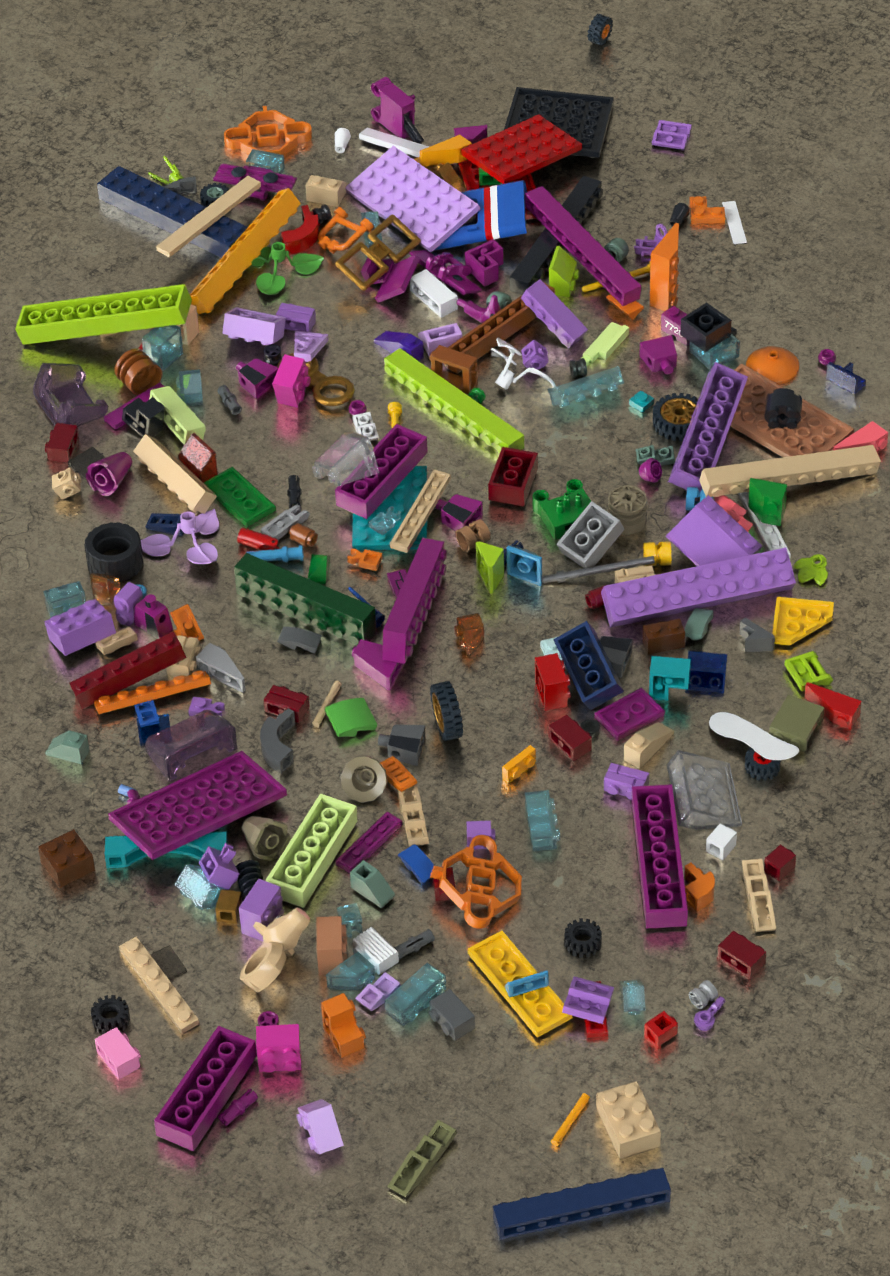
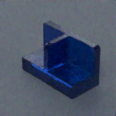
M832 362L827 364L826 379L845 390L856 394L866 385L865 379L853 373V363H848L844 368Z

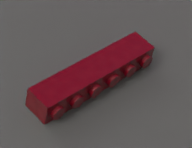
M173 631L69 684L83 710L93 705L94 701L100 697L111 696L185 659L186 655Z

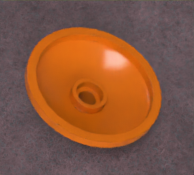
M767 346L757 349L746 360L747 367L778 385L790 382L799 372L797 357L782 347Z

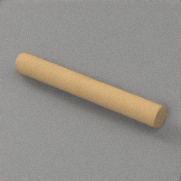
M340 681L334 682L312 724L315 727L320 726L326 715L325 707L331 705L342 685Z

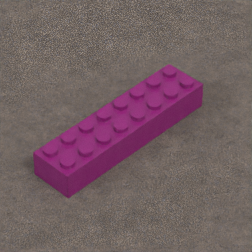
M422 538L383 629V660L405 664L408 656L411 657L413 645L417 643L418 633L422 631L423 621L427 619V610L431 609L432 598L436 597L437 587H440L442 575L446 573L444 561L447 550L444 549V541Z
M672 784L633 786L632 810L646 929L687 926L688 909Z

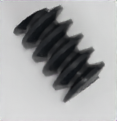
M247 860L235 866L239 872L237 882L242 895V901H244L257 880H263L260 864L256 860Z

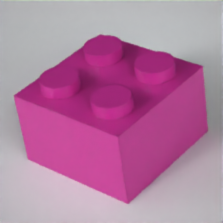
M284 354L272 383L277 403L298 408L300 401H303L305 388L309 386L311 380L308 375L305 359Z
M299 1024L256 1026L259 1072L271 1073L274 1071L302 1070Z

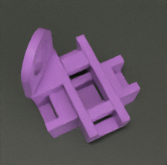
M663 224L656 225L654 240H649L648 236H645L644 240L636 239L634 250L635 254L641 255V262L649 263L651 261V258H645V256H651V252L664 238L660 228L663 230L664 236L668 233Z

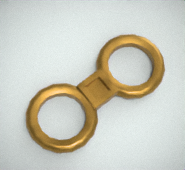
M315 357L312 361H309L311 368L308 370V375L311 380L308 387L313 389V397L318 403L325 406H339L348 402L353 397L355 389L349 379L342 376L327 377L318 371L319 364ZM282 359L279 361L277 365L278 368L281 364ZM330 384H340L347 389L346 393L338 398H327L320 394L321 389Z

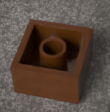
M74 829L38 846L41 863L59 888L95 871L93 855Z

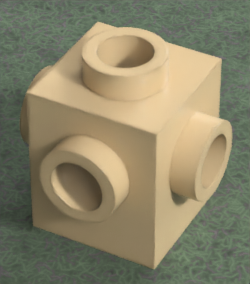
M71 468L60 471L52 476V489L63 500L81 491V477Z

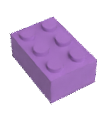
M96 599L86 601L76 608H70L67 612L52 616L49 620L44 621L49 640L65 656L116 633L111 614Z

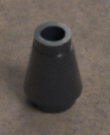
M678 203L674 206L669 221L671 227L675 223L680 225L689 216L690 208L688 205Z

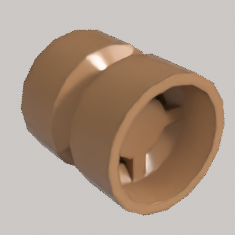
M481 519L455 532L458 544L466 552L476 548V542L486 543L491 539L490 531Z

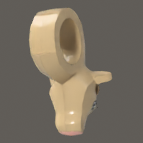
M297 907L288 914L278 915L267 927L259 922L254 923L253 927L263 936V943L243 966L240 980L255 992L264 990L276 979L285 964L286 954L289 956L294 955L295 951L293 948L297 945L302 931L307 928L310 922V917L304 910Z

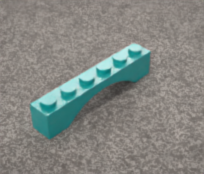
M210 832L168 853L189 855L201 860L208 846L222 851L225 843L228 844L227 832ZM127 836L105 837L104 856L106 868L128 867L138 860L149 857Z

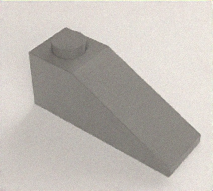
M209 643L196 656L198 671H206L210 677L242 693L246 691L243 675L221 647Z

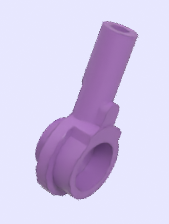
M719 996L707 1011L702 1010L695 1014L694 1023L698 1029L707 1031L712 1028L715 1023L714 1015L726 1002L723 997Z

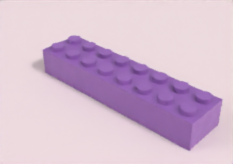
M717 362L714 363L707 375L668 482L687 490V487H697L699 490H702L699 482L702 470L715 467L748 376Z

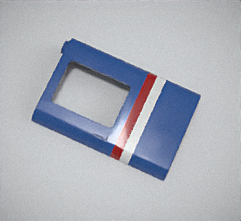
M521 180L462 191L461 193L480 206L478 222L473 225L460 227L435 250L527 234L525 220V193H527L525 181Z

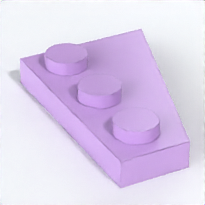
M295 331L294 357L303 358L305 362L312 361L328 342V334Z

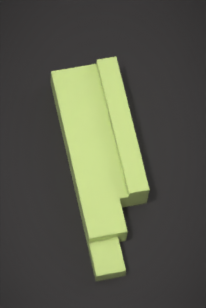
M611 322L583 353L582 358L585 359L586 366L594 363L598 357L607 360L629 335V327Z

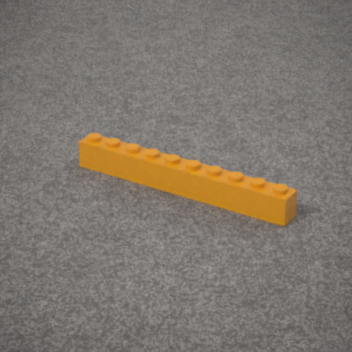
M289 188L279 191L190 293L191 304L196 306L198 315L205 312L208 314L215 308L214 305L224 298L223 294L233 287L234 281L241 278L242 272L252 265L251 261L261 254L260 251L270 244L269 240L275 237L280 232L279 229L288 223V218L298 211L297 208L301 203Z

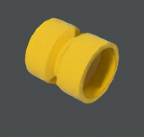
M670 541L659 542L658 545L654 542L643 543V557L653 556L655 562L644 566H656L657 563L660 566L671 565Z

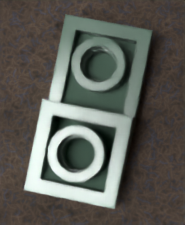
M654 445L636 449L637 462L640 465L649 458L656 459L661 466L675 464L676 459L673 446L655 450Z
M695 608L685 626V637H690L692 640L702 639L708 632V623L713 619V610Z

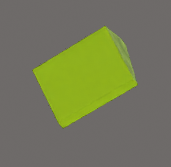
M479 541L476 542V569L490 594L494 593L504 576V549Z

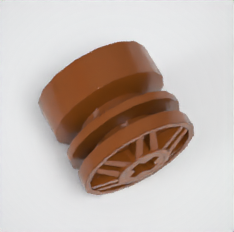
M141 349L126 351L115 365V375L137 396L160 383L162 379L161 368Z

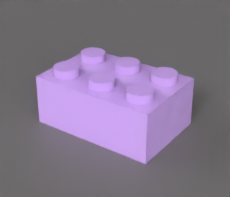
M236 307L225 313L222 334H226L229 338L233 339L241 337L245 338L244 340L247 342L260 341L263 345H271L283 338L286 317Z

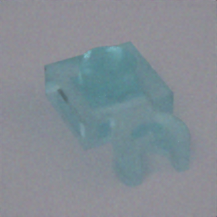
M391 506L387 509L386 514L380 512L369 521V527L384 535L395 526V521L401 519V511L394 513V507Z
M357 903L338 907L337 914L342 917V924H346L347 936L352 938V931L355 930L359 932V935L363 933L362 917Z

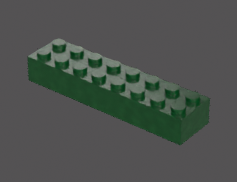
M248 553L234 566L236 593L243 597H247L259 604L282 612L289 617L317 627L322 631L329 632L355 645H358L360 639L371 641L377 633L374 606Z

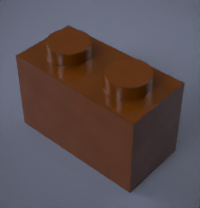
M680 618L643 625L642 641L647 655L685 648V630Z

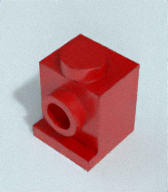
M665 1011L644 1025V1037L657 1049H660L662 1044L678 1033L676 1019L673 1016H669Z

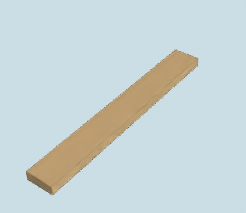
M250 176L245 177L156 246L157 251L170 258L259 189L261 182Z

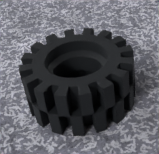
M579 918V922L576 919L573 920V925L569 923L567 928H565V948L569 953L573 951V956L575 957L579 954V958H583L585 954L588 958L590 953L595 955L596 950L599 951L602 944L600 926H596L595 921L590 923V919H586V922L583 921V918ZM579 935H587L591 939L587 941H579L575 939V937Z
M106 995L104 1000L100 997L98 1003H93V1007H91L92 1023L98 1032L102 1030V1034H105L116 1027L119 1031L120 1029L124 1031L126 1026L129 1025V1007L125 1000L122 1001V997L118 996L116 999L115 995H111V998H108V995ZM108 1012L118 1013L114 1018L107 1019L102 1017Z

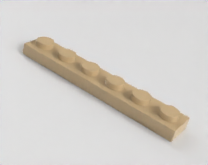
M433 470L391 540V549L408 553L449 484L451 474Z
M137 936L119 946L122 955L181 1034L200 1024L197 1016Z

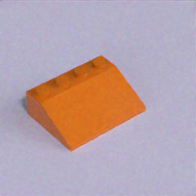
M679 223L674 224L651 252L650 306L662 311L668 310L673 305L676 306L678 302Z

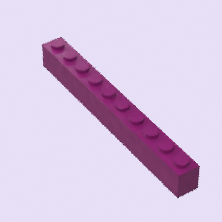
M541 186L525 193V207L622 306L640 299L642 289L640 283L591 236L589 231H586L581 226L579 221H576L571 216L570 212L549 191Z

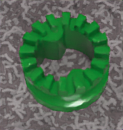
M473 388L468 394L469 397L479 404H482L486 398L484 391L480 388Z

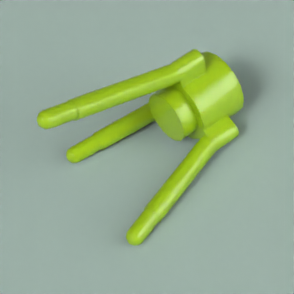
M163 156V159L172 170V173L169 175V181L151 172L148 173V175L166 185L184 178L176 165H172L166 156Z

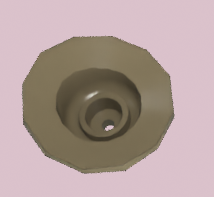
M369 756L353 758L345 765L341 774L342 789L349 798L361 803L374 801L384 792L388 782L384 767L378 760Z

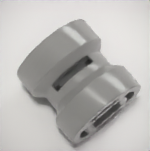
M708 980L703 981L698 989L694 988L689 992V999L698 1009H703L707 1006L708 1001H713L718 997L717 989Z

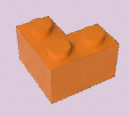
M342 993L321 1002L323 1028L341 1058L364 1049L366 1035L363 1028L358 1027L356 1024L357 1021L354 1016L356 1009L351 999L348 1000L346 995Z

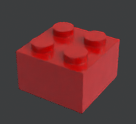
M558 653L535 657V685L545 711L568 707L570 678L564 672V661L559 659Z

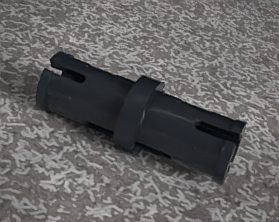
M291 475L288 477L289 490H287L289 508L297 504L301 506L300 495H302L300 477Z

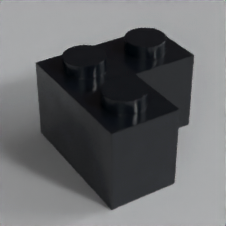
M138 397L123 408L122 420L140 436L143 437L147 434L154 437L163 430L165 407L153 397L146 402H143Z

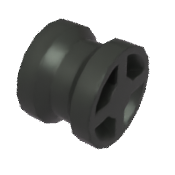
M581 358L579 361H569L572 378L577 377V375H587V366L584 358Z

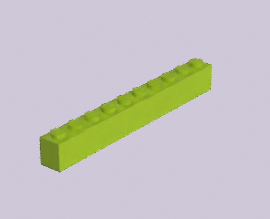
M401 348L384 358V369L388 375L397 379L399 383L404 384L412 392L421 396L425 401H428L436 409L445 413L450 419L455 420L463 428L472 432L474 436L479 437L499 453L502 447L518 450L524 449V434Z

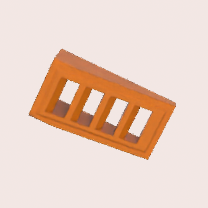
M394 756L380 762L386 770L388 782L400 792L417 784L414 776Z

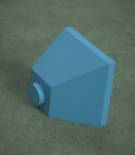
M507 546V574L541 586L542 557L517 546Z

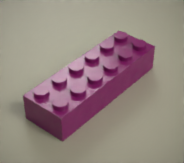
M396 424L335 489L336 506L368 519L428 453L427 437Z
M218 1026L155 1118L156 1136L194 1151L257 1057L256 1041Z

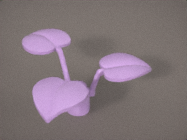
M215 509L196 517L193 512L186 511L180 516L181 523L177 524V529L171 542L170 538L163 534L151 535L141 540L142 551L151 556H164L170 553V546L174 545L181 529L185 534H192L195 546L188 549L186 554L188 560L195 564H209L217 560V550L210 543L198 545L195 533L199 532L203 535H208L216 532L219 529V520Z

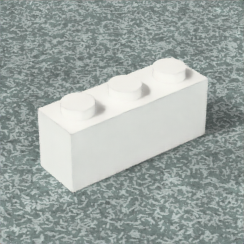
M427 269L411 277L410 291L440 318L458 309L456 304L458 296L456 293L447 288L444 283L439 281Z

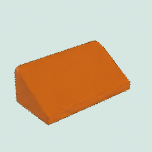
M611 294L606 297L613 306L631 320H634L644 309V306L637 301L622 306Z

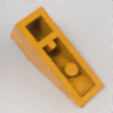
M458 135L420 150V164L422 166H432L447 162L450 164L460 163L467 160V158L461 155V149L472 143L463 136Z

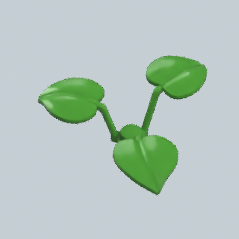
M275 242L271 248L268 246L260 251L261 254L253 259L251 263L252 266L260 267L265 262L269 263L270 260H274L273 275L271 273H263L256 280V286L262 293L274 295L281 292L285 287V278L276 275L278 262H282L285 256L290 264L295 266L296 272L303 275L316 272L322 264L324 257L300 253L291 259L289 252L285 251V244Z

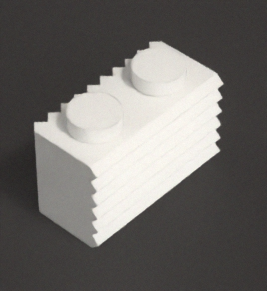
M373 927L353 938L352 950L354 955L359 959L362 958L369 970L375 971L378 975L399 962L398 951Z

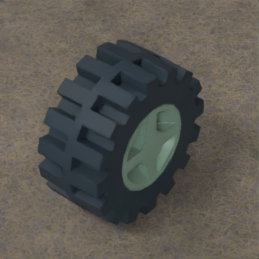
M222 183L204 186L200 192L201 205L208 207L225 194L229 188L226 185L222 186Z

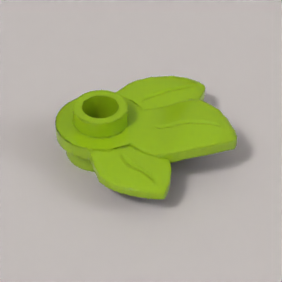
M815 554L810 558H801L793 566L799 570V583L814 579L816 584L822 586L828 578L826 570L827 560L823 555Z

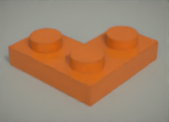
M706 196L689 197L691 224L725 223L724 207H707Z

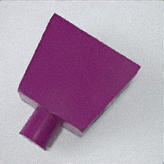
M672 335L640 342L639 356L652 372L663 371L665 374H671L674 371V368L677 366V352Z

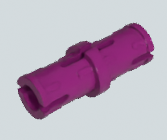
M248 1089L241 1097L234 1099L231 1105L218 1115L220 1122L228 1126L236 1117L243 1115L246 1112L245 1110L258 1100L257 1094L252 1089Z

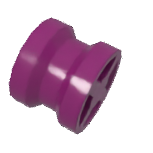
M272 1011L263 1012L258 1017V1025H279V1017Z

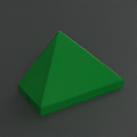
M312 554L308 579L321 585H326L330 555Z

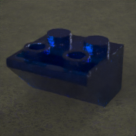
M689 650L688 659H691L689 687L685 690L724 693L728 653Z

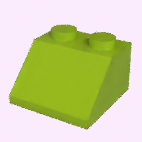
M556 246L549 267V285L555 289L556 296L570 297L571 291L575 290V279L578 280L580 270L577 269V261L563 248Z

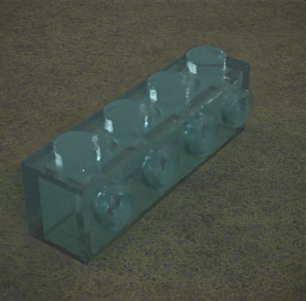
M617 366L550 388L548 392L552 405H559L562 408L570 405L569 401L575 400L577 403L586 400L585 396L591 394L592 397L601 395L602 390L608 389V392L619 389L618 385L623 384L624 380L620 368Z

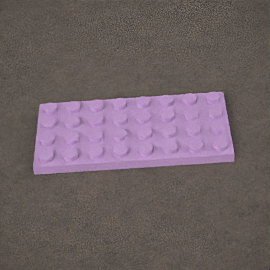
M394 145L345 188L348 194L383 219L388 218L392 214L395 215L420 238L421 242L419 245L429 252L434 251L480 210V206ZM391 223V225H393V226L396 227L398 230H400L396 225H394L393 223Z

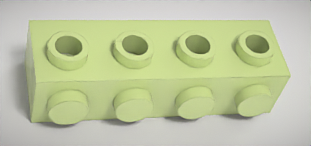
M170 386L150 391L149 399L153 397L165 407L164 423L184 445L203 441L206 426Z

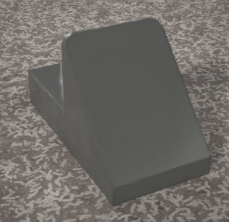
M746 617L740 621V635L745 639V652H764L774 649L775 636Z

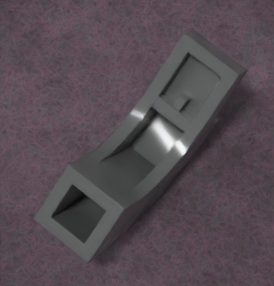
M289 708L279 714L276 720L269 716L260 731L262 756L268 766L280 774L294 763L293 749L279 741L295 725L294 711Z

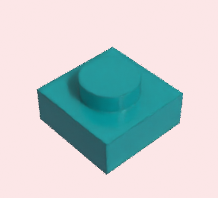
M641 390L629 399V405L642 413L654 404V398Z

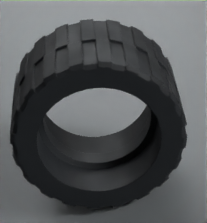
M110 522L95 527L85 538L84 546L87 567L90 574L96 579L106 583L124 582L137 575L143 565L141 539L135 528L120 522ZM110 550L125 551L118 555H103V553Z

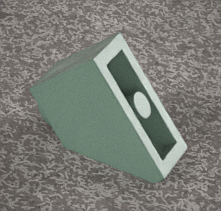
M69 730L53 738L45 754L82 765L90 751L88 737L85 734Z

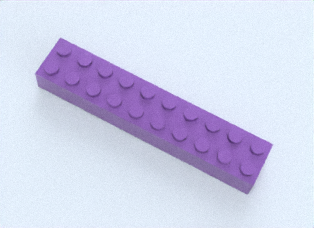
M781 548L606 585L603 587L601 594L610 628L692 611L695 608L701 609L791 590L795 586L796 581L787 548Z

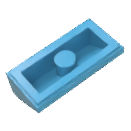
M546 970L505 984L508 996L514 997L548 986L549 972Z

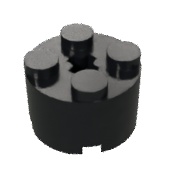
M775 389L772 394L766 396L765 420L770 428L787 427L795 429L801 420L802 397L794 394V391L791 389Z

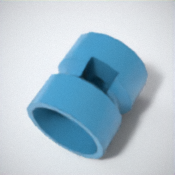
M687 487L686 511H691L700 503L695 501V497H700V502L706 498L703 489Z

